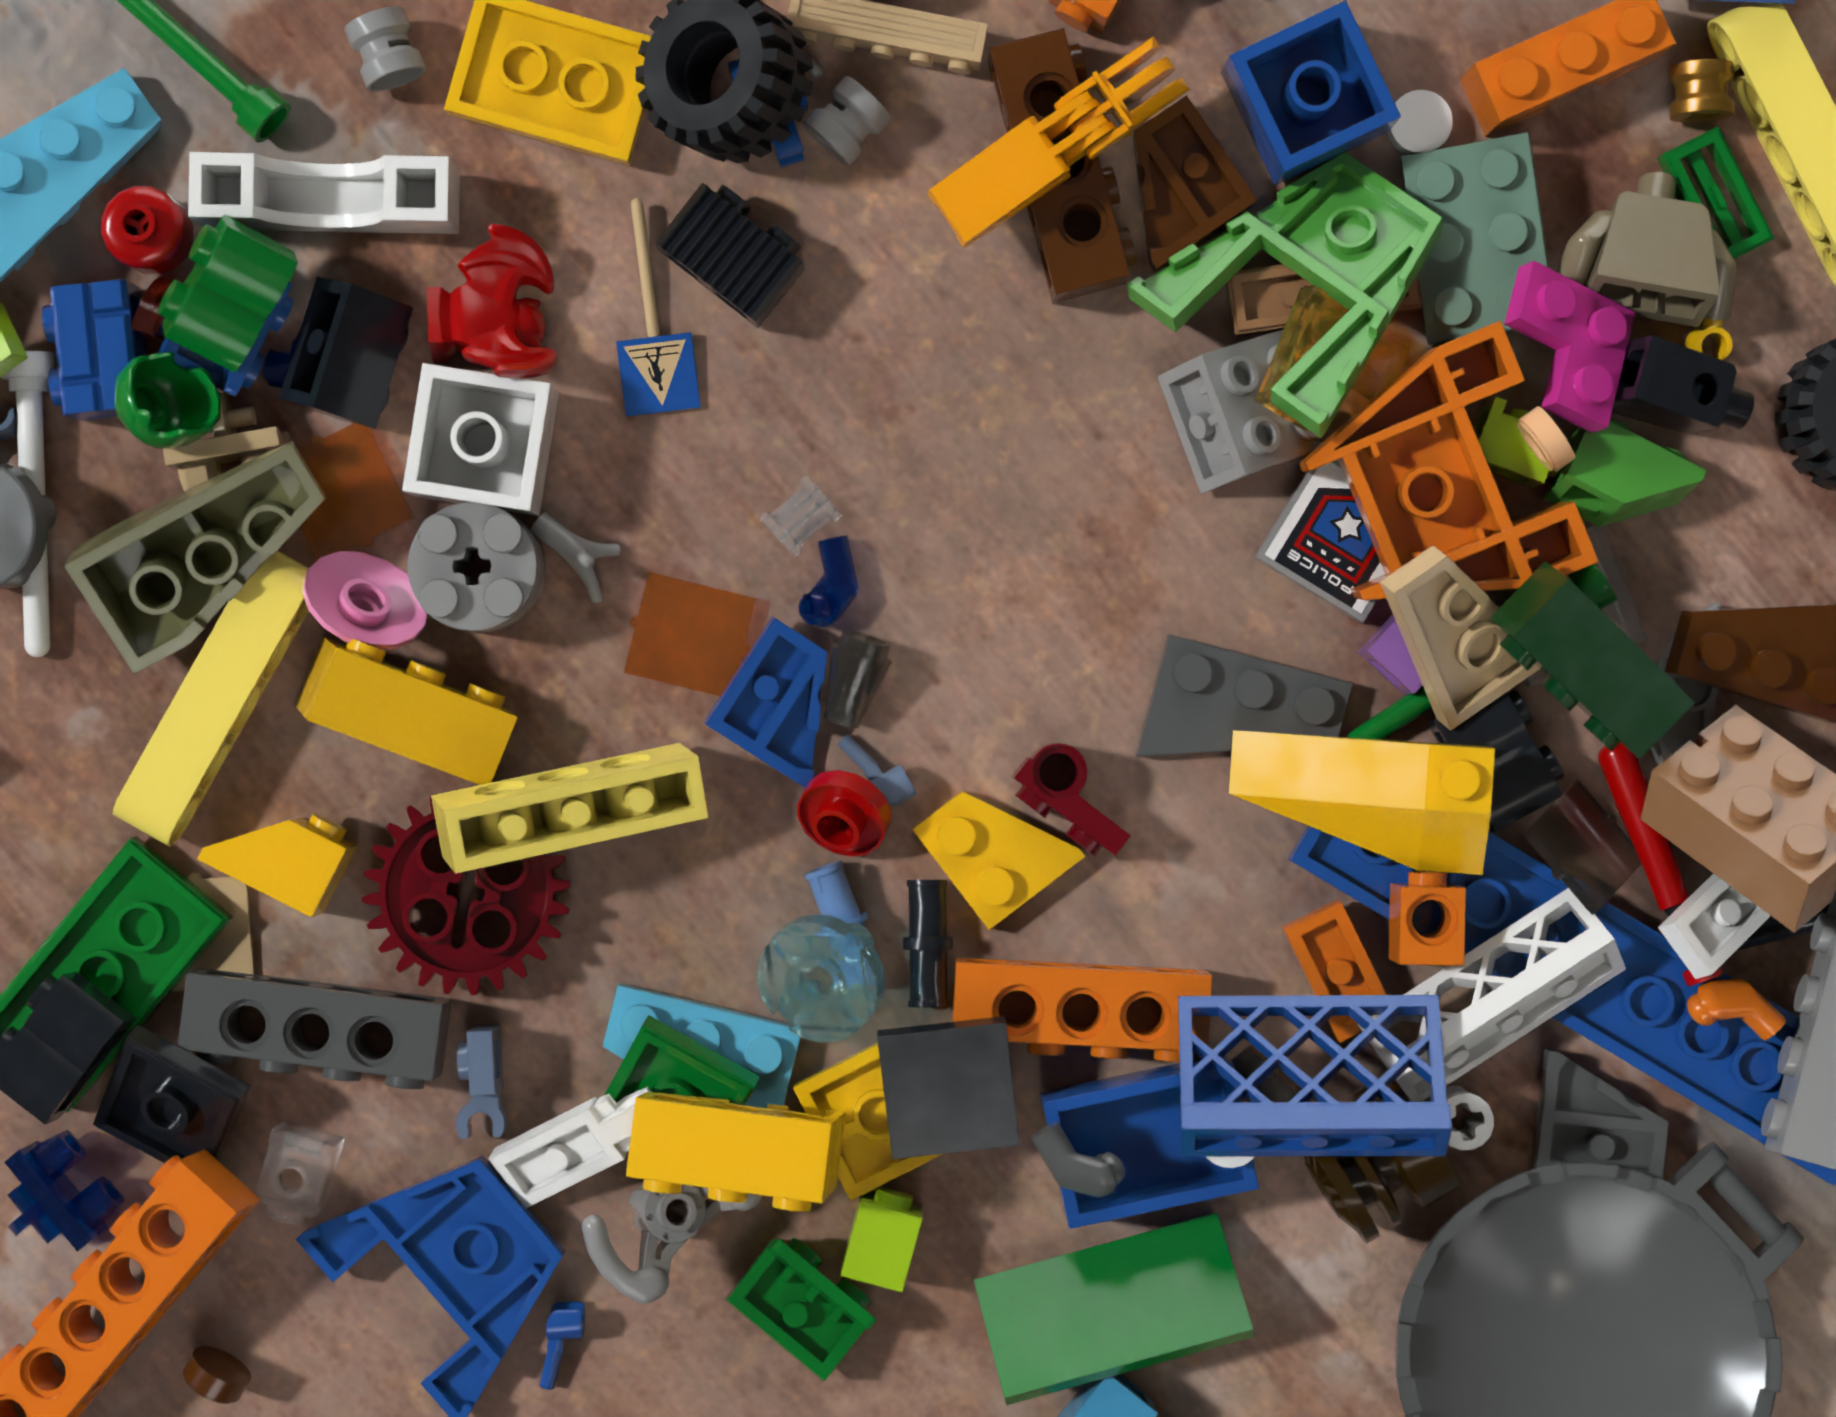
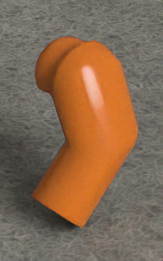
M1743 979L1709 980L1698 987L1697 993L1691 995L1687 1001L1688 1013L1698 1024L1710 1026L1717 1019L1740 1018L1762 1040H1768L1774 1036L1786 1022V1018L1759 991Z

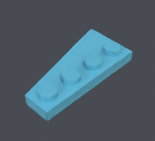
M125 68L0 139V283L14 269L16 271L19 270L36 253L35 248L59 224L63 226L80 209V203L101 183L105 184L161 129V119Z

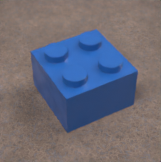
M1346 0L1229 55L1221 71L1274 186L1331 160L1343 152L1350 151L1388 133L1401 118Z

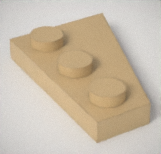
M1431 546L1380 581L1436 719L1450 731L1541 669L1535 663L1527 671L1499 645L1507 635L1490 619L1499 607L1447 555L1435 546Z

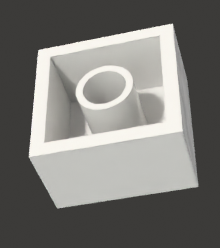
M422 363L402 491L414 497L451 503L472 502L496 506L508 512L540 516L559 391L551 383L521 378H502L495 374Z

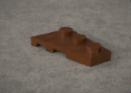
M1836 604L1681 611L1664 672L1827 723L1836 724Z

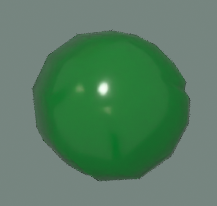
M163 352L135 357L125 365L116 377L114 408L117 417L123 425L144 444L157 449L180 448L208 434L219 421L221 396L211 374L205 368H183L174 361L173 352Z

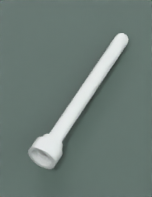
M25 351L28 358L3 375L2 379L9 380L10 392H16L18 469L34 482L41 495L46 496L42 392L49 391L48 375L49 370L55 368L54 353ZM47 544L40 562L31 573L26 584L22 585L24 647L26 652L33 657L46 655L51 646Z

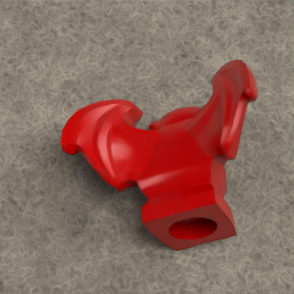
M491 224L487 229V232L492 236L491 240L473 249L458 263L460 273L467 279L466 283L455 288L451 293L442 287H426L428 343L433 363H448L458 352L469 362L494 368L495 375L502 378H534L549 374L556 368L558 356L554 349L542 347L541 345L545 336L546 325L542 312L539 310L541 306L540 300L533 298L517 299L516 296L522 285L535 286L545 294L553 293L554 276L547 256L533 238L507 225Z

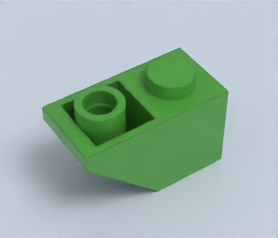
M1610 418L1608 428L1591 433L1579 427L1571 435L1568 442L1574 451L1575 459L1562 467L1554 479L1552 478L1544 499L1553 504L1558 502H1575L1581 518L1598 527H1602L1677 505L1703 481L1707 470L1688 461L1686 456L1678 450L1660 447L1633 433L1623 422Z

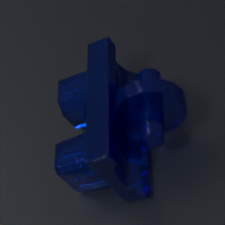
M65 1130L41 1143L36 1141L18 1150L4 1162L22 1183L7 1195L22 1213L8 1228L15 1236H18L33 1226L46 1244L62 1233L78 1252L109 1229L105 1222L113 1216L125 1199L114 1184L104 1176L96 1179L82 1192L66 1176V1172L87 1156L83 1146L69 1130Z

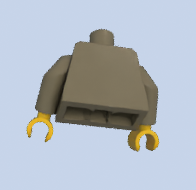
M1664 172L1646 173L1638 179L1637 193L1631 191L1618 193L1610 210L1594 212L1568 240L1556 272L1634 311L1635 317L1696 327L1686 337L1684 345L1687 348L1702 353L1703 340L1710 334L1715 341L1713 357L1723 360L1731 353L1733 347L1732 338L1722 328L1723 320L1729 319L1731 315L1737 264L1719 233L1711 228L1709 210L1700 203L1675 199L1676 180L1672 175Z

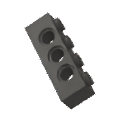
M198 968L188 972L186 976L178 1047L187 1051H195L197 1057L212 1065H234L235 1057L260 1060L259 1069L268 1072L297 1073L298 1065L322 1067V1077L331 1080L360 1081L362 1072L386 1075L385 1085L390 1087L423 1089L425 1080L434 1081L443 1073L452 999L260 974ZM244 1006L255 1007L263 1014L266 1028L261 1038H252L242 1031L239 1025V1014ZM306 1014L319 1015L328 1024L329 1039L325 1046H315L304 1038L301 1025ZM369 1022H380L390 1029L393 1036V1046L389 1053L379 1054L373 1052L366 1045L364 1031Z

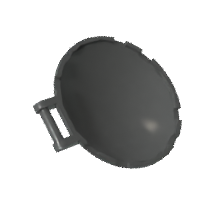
M1711 1142L1699 1150L1668 1181L1617 1165L1590 1162L1544 1166L1509 1177L1476 1195L1456 1211L1437 1231L1423 1251L1411 1274L1401 1303L1395 1342L1396 1377L1405 1417H1771L1776 1392H1781L1782 1348L1781 1338L1776 1335L1773 1313L1768 1299H1771V1296L1764 1281L1798 1249L1804 1237L1790 1222L1782 1224L1726 1164L1728 1156L1715 1142ZM1707 1181L1762 1238L1763 1241L1753 1251L1746 1246L1697 1193Z

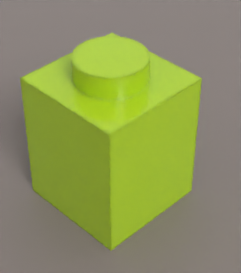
M888 1187L876 1188L875 1195L866 1193L860 1196L842 1260L840 1276L903 1292L923 1219L922 1207L911 1205L913 1201L912 1195Z

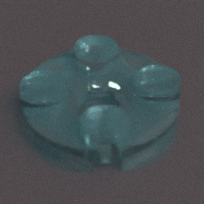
M820 914L801 916L785 924L773 936L758 960L757 983L766 1007L773 1015L779 1011L784 1019L793 1024L789 1028L790 1031L810 1041L823 1043L837 1042L854 1034L877 1012L885 991L884 969L877 951L873 948L874 940L872 934L859 923H846L839 918ZM817 966L825 969L833 979V983L829 986L828 991L821 990V984L818 980L809 979L808 972L813 971Z

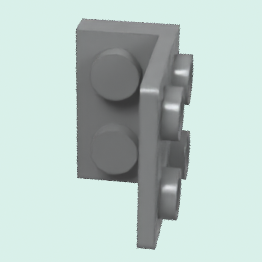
M1294 328L1282 329L1201 354L1157 376L1201 494L1218 489L1256 472L1308 455L1334 433L1330 424L1326 433L1319 438L1271 403L1270 389L1305 355Z

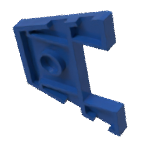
M484 1156L312 1226L295 1239L332 1282L339 1278L381 1240H385L470 1339L429 1373L420 1383L449 1417H468L566 1252L530 1209L525 1208L515 1197L502 1177Z

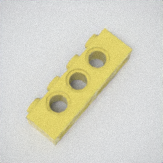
M681 743L431 795L442 857L455 874L708 818L699 757Z

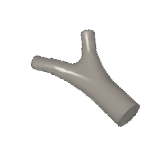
M544 512L535 521L530 531L570 564L585 584L591 602H601L603 596L593 570L594 560L598 557L618 556L621 552L620 545L618 543L601 544L583 539Z

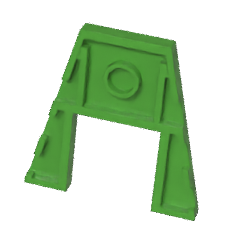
M1343 152L1277 192V200L1252 215L1245 211L1227 222V231L1199 248L1192 243L1169 257V266L1146 280L1138 276L1127 284L1129 299L1176 333L1262 249L1349 311L1270 389L1271 403L1319 438L1326 433L1442 233L1441 216L1346 152Z

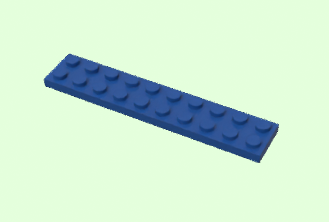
M1310 826L1306 827L1288 857L1289 861L1388 920L1390 883H1408V872L1419 871ZM1489 831L1483 875L1446 872L1447 884H1455L1466 888L1465 954L1572 886L1614 937L1626 970L1552 1018L1763 1145L1766 1144L1767 1137L1761 1134V1122L1769 1100L1771 1098L1778 1099L1784 1076L1777 1071L1778 1058L1785 1039L1788 1036L1794 1037L1799 1020L1798 1016L1766 998L1786 1018L1783 1027L1768 1040H1762L1740 1018L1717 1019L1710 1026L1698 1024L1688 1013L1687 1001L1691 995L1697 993L1698 987L1707 981L1692 986L1686 985L1682 972L1687 970V967L1663 935ZM1426 900L1420 903L1415 908L1412 916L1414 929L1421 935L1434 931L1441 921V910L1434 900ZM1570 911L1549 925L1545 941L1567 943L1587 929L1576 915ZM1508 951L1495 960L1492 976L1513 978L1526 969L1529 954ZM1723 972V975L1710 980L1733 979V977ZM1782 1155L1833 1186L1836 1184V1170Z

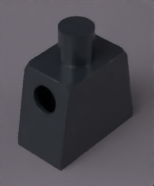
M1651 335L1629 340L1612 413L1685 433L1719 429L1721 424L1741 429L1751 417L1754 408V395L1733 387L1737 374L1736 367L1733 364Z

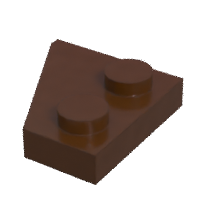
M1187 95L1134 130L1132 138L1149 265L1155 273L1169 263V257L1192 243L1196 245L1226 225L1227 222L1254 206L1258 200Z

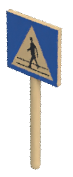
M635 198L631 201V211L648 337L616 341L626 417L701 408L692 332L660 336L644 206L641 199Z

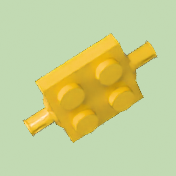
M878 1042L793 1085V1089L805 1113L826 1116V1109L846 1111L838 1178L850 1201L942 1155L935 1154L892 1159Z

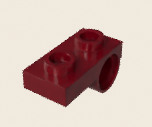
M1049 743L1038 748L1030 758L1026 757L1012 775V778L1022 785L1015 796L1044 818L1054 809L1070 821L1072 826L1066 832V835L1095 857L1103 847L1116 856L1131 835L1078 795L1086 783L1088 773L1085 759L1081 753L1067 744ZM1054 753L1066 755L1074 766V777L1071 783L1060 790L1048 789L1042 783L1039 775L1042 761Z

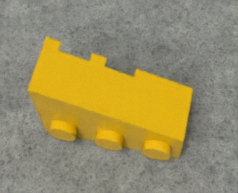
M322 636L294 705L307 721L479 785L492 782L518 718L507 709L502 708L505 696L472 683L469 684L465 693L443 684L446 674L424 664L410 660L407 669L383 660L386 654L385 650L352 639L345 645Z
M646 1092L635 1099L626 1177L644 1179L643 1189L651 1192L680 1194L682 1193L683 1185L708 1188L707 1198L712 1200L744 1203L747 1200V1193L773 1197L772 1207L778 1209L808 1212L811 1211L812 1202L823 1203L837 1188L846 1111L826 1109V1116L789 1111V1106L767 1104V1108L733 1104L729 1103L727 1099Z

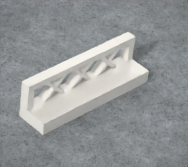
M1570 886L1465 954L1464 966L1448 965L1404 995H1439L1440 1004L1442 994L1454 986L1475 988L1472 1003L1459 1013L1440 1011L1445 1084L1447 1086L1626 970L1614 937L1576 890ZM1570 911L1576 915L1587 929L1567 943L1545 941L1549 925ZM1508 951L1529 954L1526 969L1513 978L1492 976L1495 960ZM1371 1015V1017H1372L1374 1020L1379 1016V1015ZM1397 1015L1384 1028L1388 1030L1400 1021L1421 1023L1417 1040L1407 1046L1411 1049L1426 1034L1425 1015ZM1357 1024L1362 1033L1365 1029ZM1373 1038L1369 1042L1387 1070L1399 1060L1396 1055L1377 1039ZM1426 1050L1419 1057L1428 1064V1051ZM1410 1067L1396 1079L1411 1102H1422L1431 1096L1430 1084Z

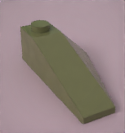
M290 441L141 511L84 541L74 548L64 567L133 674L190 645L228 601H231L244 587L248 579L287 541L325 500L326 495L293 441Z

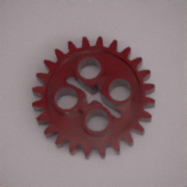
M430 795L431 814L424 816L413 806H408L406 809L412 826L405 830L398 825L389 823L386 827L391 836L396 840V843L392 848L373 845L371 849L385 863L383 869L364 870L363 876L380 883L379 892L362 897V903L380 906L382 913L368 922L367 927L368 929L387 928L390 935L382 942L378 950L381 953L400 948L403 955L397 964L396 970L401 973L412 967L415 963L420 965L421 971L418 985L425 987L435 974L443 975V992L448 995L454 990L458 978H465L471 996L478 995L481 977L485 976L489 977L497 990L504 989L503 970L510 968L516 975L524 979L528 976L522 958L529 954L536 959L545 961L547 955L538 941L542 936L560 939L562 935L557 928L548 922L551 915L569 914L570 908L554 901V893L571 887L570 881L553 878L552 870L566 862L565 855L546 856V854L522 859L523 871L521 876L509 885L495 883L490 878L487 867L477 869L475 885L485 889V896L483 901L475 900L471 902L467 916L464 943L461 948L456 949L452 946L451 941L459 913L460 899L451 896L450 889L453 883L463 884L467 871L457 874L453 870L446 873H435L426 864L425 851L427 846L433 840L439 838ZM427 899L439 901L447 912V922L444 929L434 936L420 934L412 922V914L415 907ZM489 911L503 913L511 925V933L508 940L497 948H489L482 945L475 934L477 920Z

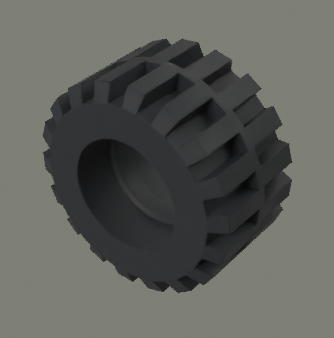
M759 0L670 1L666 5L669 13L664 19L658 16L654 18L649 26L654 33L649 42L642 40L638 54L645 57L644 65L636 67V82L645 85V88L638 94L641 107L651 111L648 119L655 128L665 132V136L722 162H725L726 158L735 163L749 162L750 153L760 158L771 153L770 142L776 140L783 144L792 135L788 129L791 121L795 119L801 122L807 110L800 106L802 97L811 96L813 82L805 78V72L813 69L812 56L801 50L807 44L803 34L792 27L793 22L786 16ZM739 48V67L732 85L721 97L711 102L710 85L715 69L728 53Z
M1836 339L1813 348L1805 354L1806 359L1796 362L1787 373L1792 378V381L1780 386L1777 396L1778 400L1786 402V407L1784 410L1775 412V426L1786 425L1788 437L1778 439L1783 452L1794 449L1799 457L1791 463L1792 466L1800 474L1812 471L1814 476L1811 482L1821 488L1836 486Z

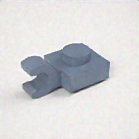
M501 1024L475 1025L466 1032L467 1041L458 1042L457 1046L458 1076L460 1080H469V1096H472L470 1102L460 1110L456 1119V1130L460 1139H468L472 1135L471 1118L475 1113H485L492 1119L493 1137H501L505 1133L508 1124L507 1113L503 1107L501 1089L504 1087Z

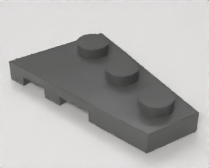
M1169 634L1165 642L1135 756L1232 751L1233 730L1339 737L1353 684Z

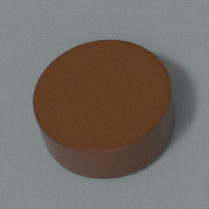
M209 1346L197 1347L183 1369L184 1379L191 1389L208 1400L222 1404L237 1402L251 1380L248 1368L240 1360L223 1350Z

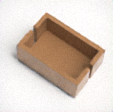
M1734 705L1698 734L1696 744L1692 741L1687 742L1652 770L1640 820L1795 933L1832 902L1836 891V774L1737 705Z

